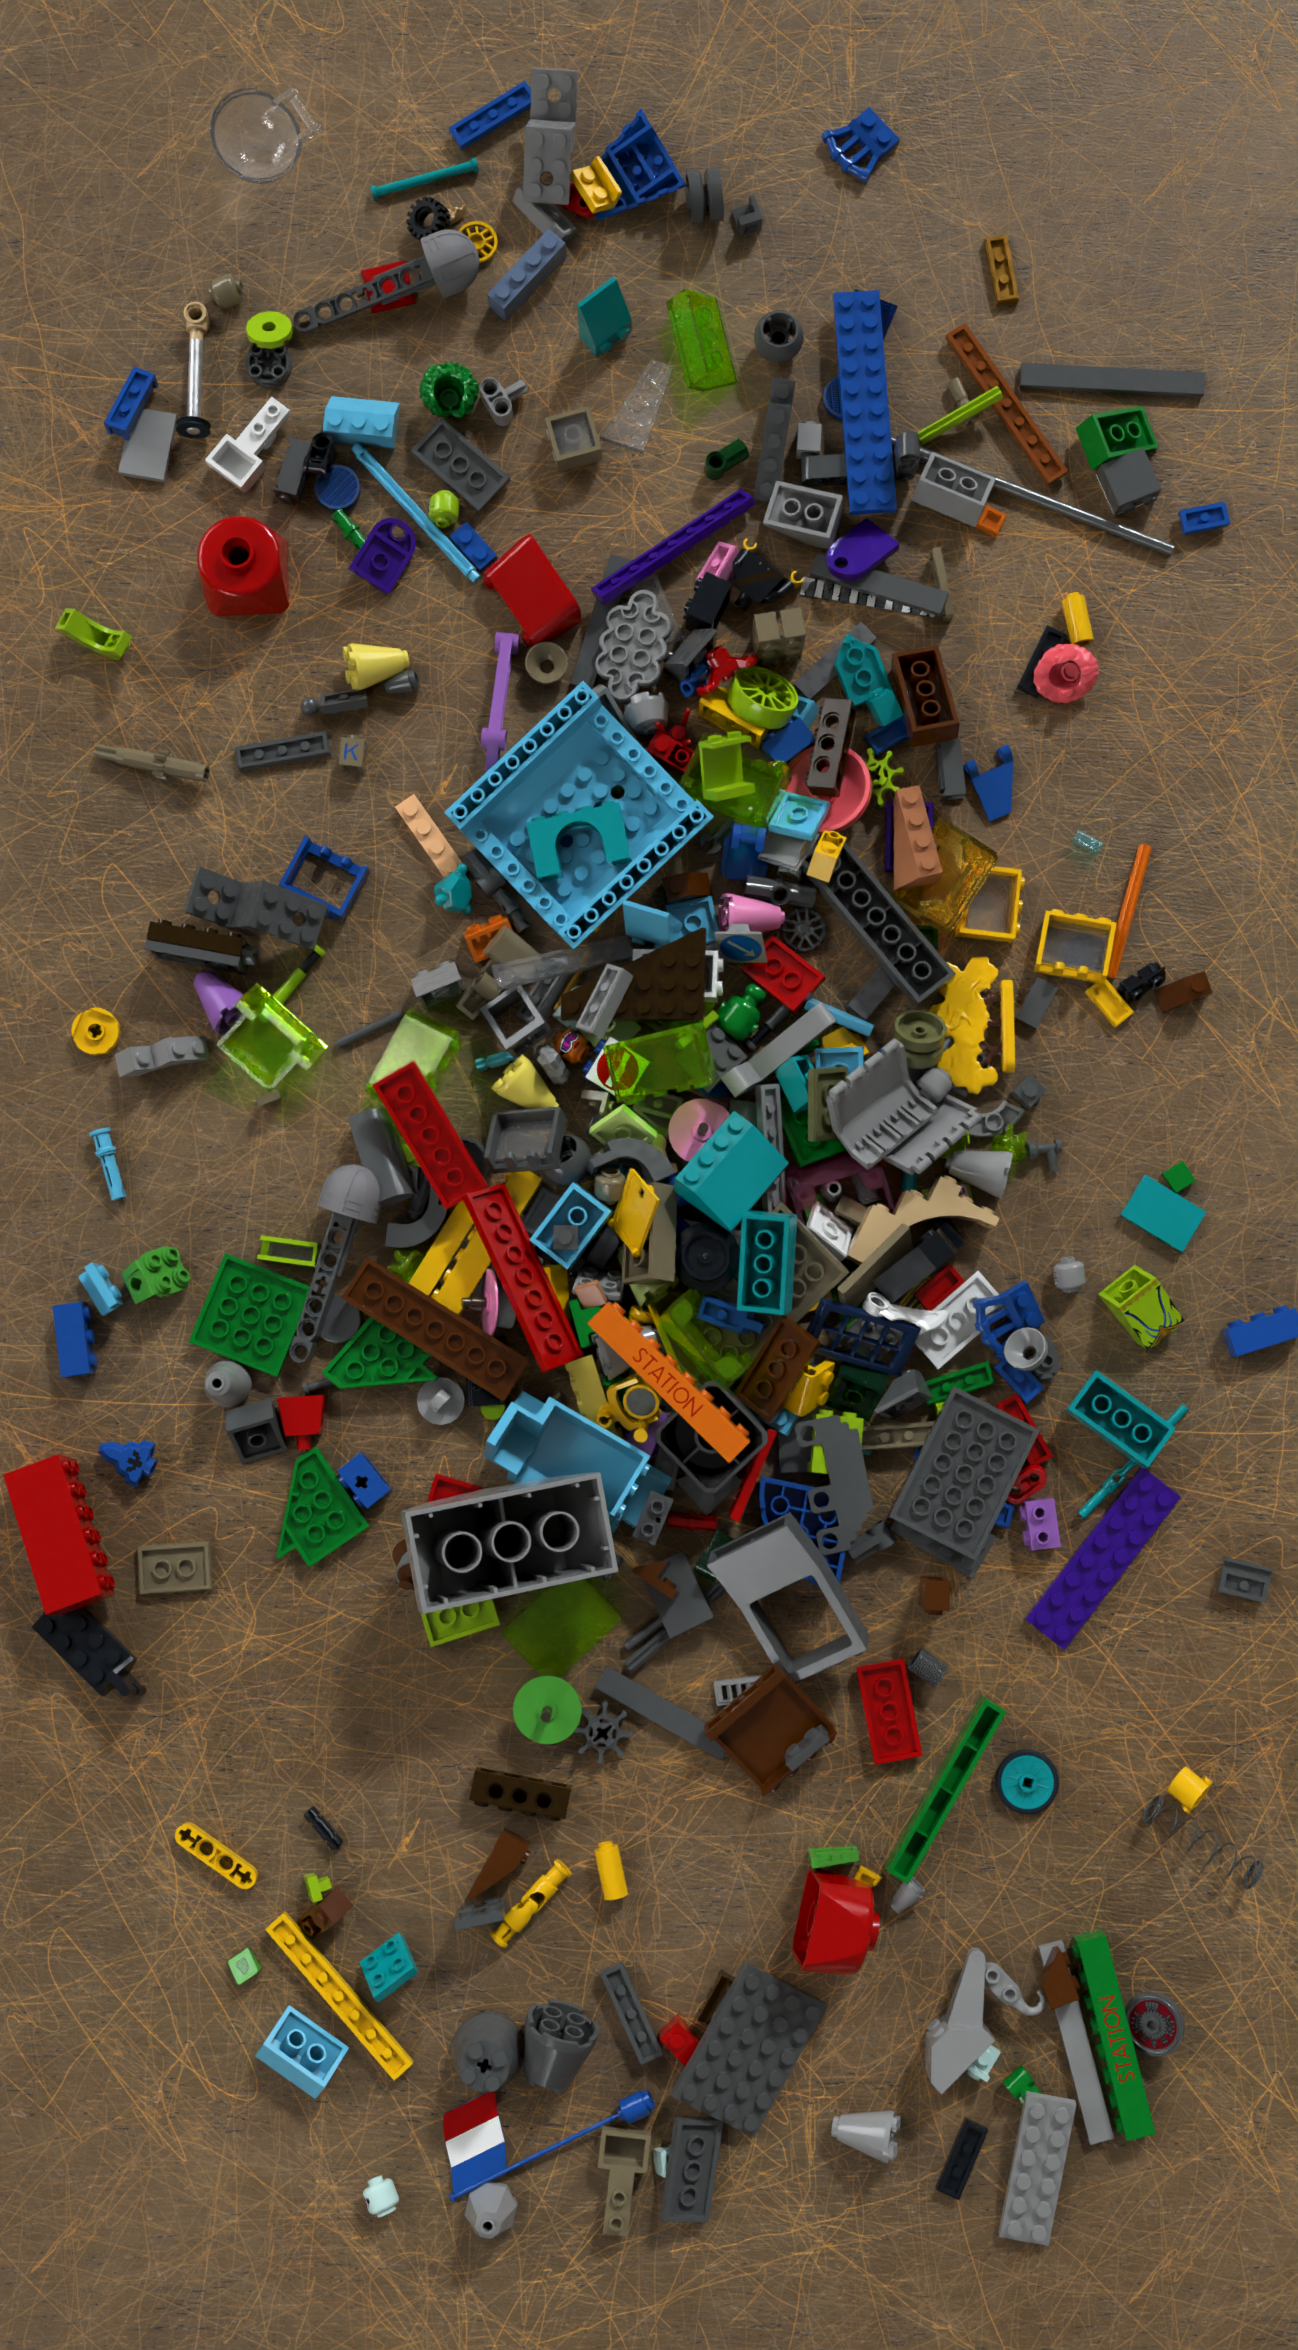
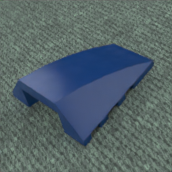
M641 108L636 113L634 120L630 124H626L621 130L620 136L605 148V153L600 157L619 185L622 194L613 209L596 213L599 221L687 186Z

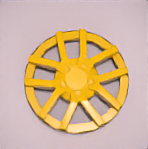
M472 221L463 225L458 231L463 233L466 230L467 237L474 243L478 255L480 253L483 256L479 258V263L490 261L493 255L496 254L498 239L494 229L481 221ZM475 226L476 232L470 233L469 228ZM478 226L485 228V230L479 233ZM489 232L492 234V236H489L487 238L484 237ZM494 241V246H491L488 243ZM486 248V249L490 250L491 252H490L489 254H487V253L484 251V249Z

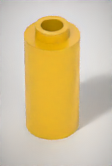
M1079 592L1069 593L1062 600V606L1070 644H1076L1079 647L1090 645L1094 642L1085 596L1079 595Z
M612 1841L599 1843L598 1848L594 1852L604 1900L623 1898L628 1895L618 1844H613Z

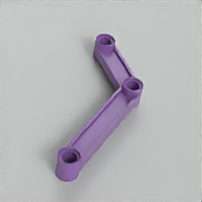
M496 632L494 651L499 653L489 726L488 728H482L481 749H486V772L500 760V751L506 750L507 730L503 729L512 656L519 654L520 634Z

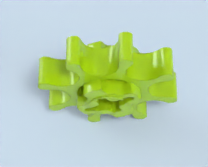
M868 748L869 761L866 763V766L870 772L871 779L873 775L880 776L879 780H872L871 795H876L879 806L884 807V793L888 790L896 793V790L900 788L893 786V779L898 775H905L906 772L903 767L895 770L889 768V763L894 758V754L891 751L887 752L883 760L878 761L874 759V751Z

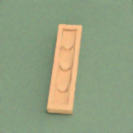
M415 794L395 806V809L441 875L445 877L455 871L458 864L462 863Z

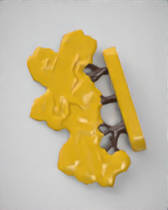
M972 957L963 971H960L958 966L946 962L956 973L953 981L939 991L945 998V1001L932 1005L928 1010L942 1018L947 1027L946 1037L954 1039V1044L943 1052L941 1061L937 1063L936 1068L944 1069L951 1076V1083L956 1087H966L969 1093L976 1095L979 1094L984 1086H993L998 1081V1073L990 1065L992 1058L997 1053L1001 1055L1002 1071L1004 1073L1015 1072L1013 980H1002L1000 982V995H995L990 990V986L997 978L999 970L989 963L988 957ZM985 991L988 996H981L980 992ZM995 1001L1000 1002V1020H992L990 1018V1014L986 1009L987 1005ZM987 1027H1000L1001 1043L999 1045L990 1046L985 1041L984 1031ZM983 1043V1044H985L987 1047H986V1048H981L980 1044ZM981 1052H990L986 1054V1059L981 1062L977 1061V1056ZM984 1063H988L987 1068L983 1069L981 1067Z

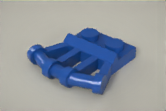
M870 107L856 119H852L848 126L836 130H827L821 136L823 142L827 143L831 153L830 158L841 165V170L844 173H850L860 178L861 182L865 184L869 180L877 162L893 150L900 141V138ZM852 135L841 147L837 146L835 140ZM859 143L863 148L852 158L848 159L845 154ZM870 154L872 158L866 169L856 166Z
M1024 1280L998 1296L973 1300V1308L976 1309V1322L974 1324L976 1330L980 1331L982 1335V1343L989 1346L1000 1360L1005 1358L1004 1346L1008 1337L1013 1332L1027 1327L1035 1329L1045 1323L1028 1282ZM1002 1304L998 1309L985 1315V1308L988 1306ZM1007 1315V1321L992 1330L989 1329L990 1324ZM1013 1329L1001 1344L996 1341L997 1337Z

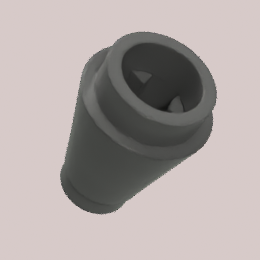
M407 669L385 680L384 687L387 694L409 693L419 689L420 682L416 671Z

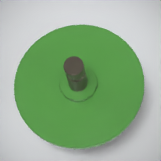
M539 1676L525 1683L518 1691L513 1705L514 1720L521 1733L528 1739L540 1744H555L567 1739L576 1730L582 1712L581 1701L576 1690L567 1681L555 1676Z

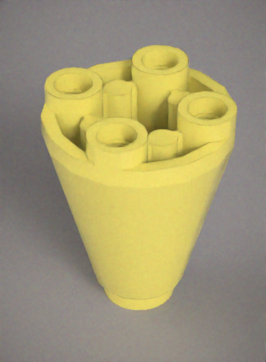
M355 643L348 644V646L342 648L344 660L348 661L349 668L345 670L346 681L356 691L368 688L403 672L405 669H409V657L406 650L401 651L398 648Z
M523 1054L514 1063L511 1062L503 1071L505 1075L502 1079L499 1078L491 1087L499 1096L525 1109L559 1106L556 1098L535 1067Z

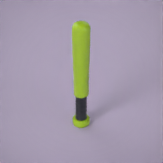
M315 945L313 952H311L303 964L294 970L257 1013L259 1020L263 1023H268L306 977L308 970H310L320 956L324 957L326 952Z

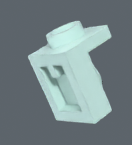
M990 2045L967 2069L966 2073L977 2081L982 2079L988 2082L990 2079L988 2073L999 2057L1000 2050Z

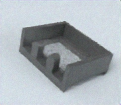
M561 1107L493 1112L484 1159L491 1172L497 1174L560 1169L559 1157L565 1125L568 1123Z

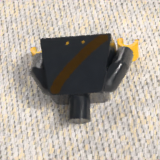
M749 539L744 540L743 548L732 562L733 586L741 591L735 604L745 611L753 600L763 605L764 603L770 604L785 597L794 588H799L804 578L800 581L794 580L797 571H793L789 579H787L788 575L756 553V542L753 547L747 546Z

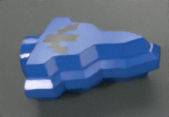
M142 1440L140 1443L130 1441L125 1445L116 1442L101 1443L98 1449L99 1454L105 1461L115 1465L116 1472L125 1477V1483L134 1488L139 1486L144 1476L150 1478L157 1465V1459L152 1458L155 1443Z

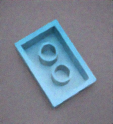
M572 1182L529 1240L566 1269H571L614 1211L579 1184ZM553 1225H579V1250H553Z

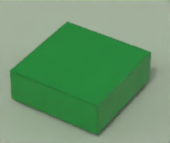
M1183 1161L1162 1173L1163 1178L1175 1193L1196 1181Z

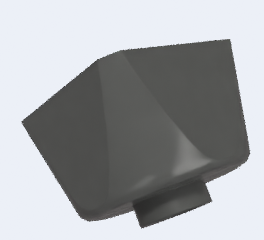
M707 1381L699 1386L698 1389L700 1391L706 1389L714 1397L712 1403L718 1408L723 1406L732 1415L730 1420L736 1426L740 1423L750 1433L747 1436L750 1439V1443L728 1463L675 1410L670 1413L656 1430V1442L705 1493H716L767 1444L768 1435L754 1414L732 1391L718 1381Z

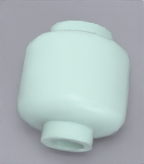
M382 2175L369 2180V2186L363 2191V2197L369 2213L376 2214L379 2218L396 2210L395 2205L399 2202V2196L393 2180L389 2178L383 2179Z

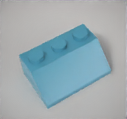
M331 396L325 408L323 432L329 433L334 443L352 445L359 443L362 446L395 449L400 403Z
M289 2005L255 2057L316 2099L327 2085L349 2047Z

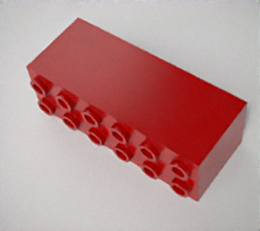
M60 1454L3 1474L45 1615L58 1616L114 1596L113 1589L116 1588L113 1576L109 1575L107 1571L108 1558L105 1552L101 1551L99 1545L101 1542L100 1533L97 1528L94 1529L92 1522L94 1519L93 1510L90 1506H87L85 1500L87 1496L86 1488L83 1483H80L78 1474H80L79 1465L76 1460L73 1461V1458Z

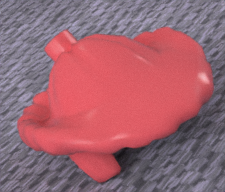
M1057 644L1044 653L1034 669L1033 682L1037 692L1056 703L1066 704L1078 700L1080 697L1085 696L1087 692H1090L1093 685L1096 684V678L1099 675L1097 659L1085 647H1079L1076 644Z

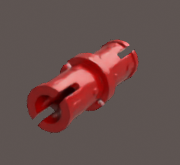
M669 1511L668 1527L688 1528L689 1531L698 1529L716 1532L717 1516L697 1515L696 1512L687 1514Z

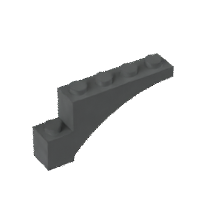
M773 377L754 499L770 502L775 483L780 481L796 380Z

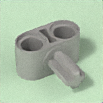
M485 378L480 383V394L484 406L497 425H509L513 420L511 402L528 392L526 383L523 380H519L504 389L495 378ZM488 390L496 391L492 395L486 394ZM500 409L507 410V412L504 414L497 413V411Z

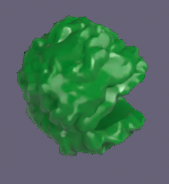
M446 362L445 364L428 366V371L424 373L419 387V397L422 399L424 406L430 409L432 415H438L442 418H448L450 414L456 418H462L464 414L468 415L474 409L479 392V384L473 378V371L457 362L455 364L453 362Z

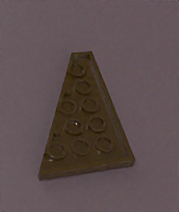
M700 928L620 967L632 974L633 979L612 1021H704L706 928ZM600 977L561 995L562 1021H579Z

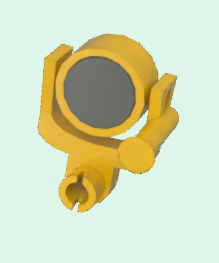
M636 1372L608 1388V1402L599 1407L596 1413V1423L599 1422L598 1425L602 1428H608L611 1424L619 1421L627 1430L638 1428L633 1436L637 1442L643 1443L648 1439L647 1431L650 1423L659 1420L662 1412L658 1409L661 1396L643 1378H640L641 1376ZM627 1387L623 1397V1408L619 1401L617 1391Z

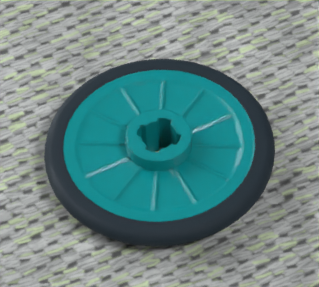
M1024 1749L1009 1754L1000 1763L996 1772L995 1786L999 1798L1009 1809L1021 1814H1035L1043 1811L1053 1802L1058 1792L1059 1778L1054 1764L1047 1756L1035 1750ZM1025 1777L1032 1779L1028 1787L1022 1785Z

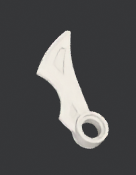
M877 1292L869 1293L863 1303L864 1310L872 1316H884L891 1321H910L927 1332L940 1326L948 1315L946 1310L929 1311L891 1304L885 1296Z

